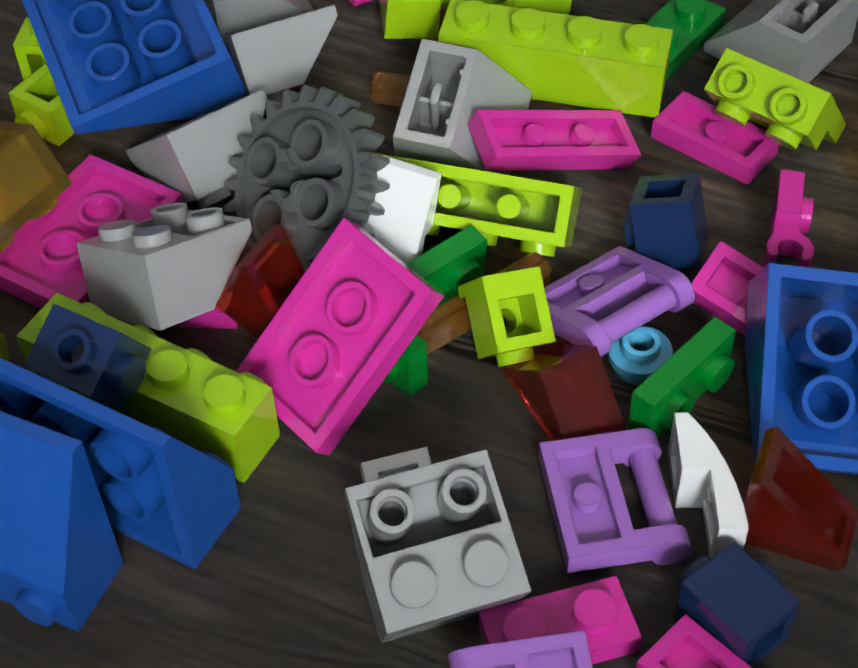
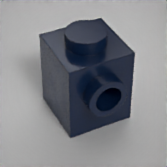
M700 173L639 177L629 204L630 211H627L625 214L624 231L627 246L636 247L638 254L680 272L692 267H700L708 241Z
M53 304L23 367L91 398L123 410L129 396L137 391L144 379L146 371L145 362L151 348L119 331Z
M733 542L713 559L708 555H703L684 571L678 581L680 593L674 620L678 622L686 614L753 668L789 638L800 601L782 586L779 577L768 564L759 559H753Z

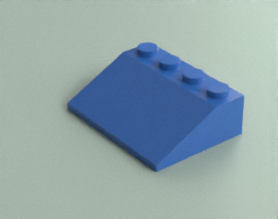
M22 0L71 127L76 134L195 118L248 95L205 0Z
M768 263L748 282L745 355L754 464L858 475V273Z
M0 358V411L81 440L111 528L196 569L241 509L233 468L225 460L212 452H200L169 436L158 427L147 426L115 411L101 401H93L61 386L52 379L34 374Z
M0 411V600L14 605L24 617L36 624L51 626L53 622H56L79 632L123 565V560L81 440Z

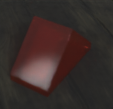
M273 224L237 264L216 304L217 308L257 339L260 338L305 273L283 225Z
M557 344L534 354L535 357L530 361L504 367V377L551 441L627 430L597 346Z
M778 427L766 430L744 504L749 527L745 544L833 571L845 569L857 523L858 511Z

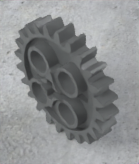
M303 85L300 93L286 89L283 91L282 104L272 100L266 101V119L254 115L251 116L250 122L254 131L251 138L242 135L238 136L237 140L244 149L242 157L229 158L228 163L238 171L236 178L224 182L226 189L235 191V198L228 202L223 209L224 212L236 214L237 217L250 219L252 232L241 254L251 256L248 266L251 269L264 271V277L297 284L343 218L358 224L374 238L375 233L367 221L370 215H384L385 209L374 202L377 193L390 189L389 183L377 179V172L385 168L390 163V159L374 153L385 137L383 134L370 130L375 118L371 114L360 111L361 103L359 101L345 97L344 94L326 87H321L319 90Z

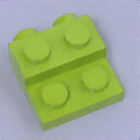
M728 48L725 49L704 88L717 105L714 110L716 114L742 127H745L748 120L768 128L765 135L769 139L792 150H796L800 143L817 150L822 139L836 144L846 126V122L831 93Z

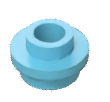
M642 325L611 343L608 360L620 379L629 384L641 385L672 356L673 349L669 339L661 331Z

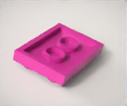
M90 154L0 240V290L40 309L56 293L79 303H90L76 243L98 236V227L109 222L132 219L137 223L152 218L151 209L170 203H184L183 194Z
M343 218L236 372L252 373L272 387L277 416L316 453L330 455L443 299L444 295L358 224Z

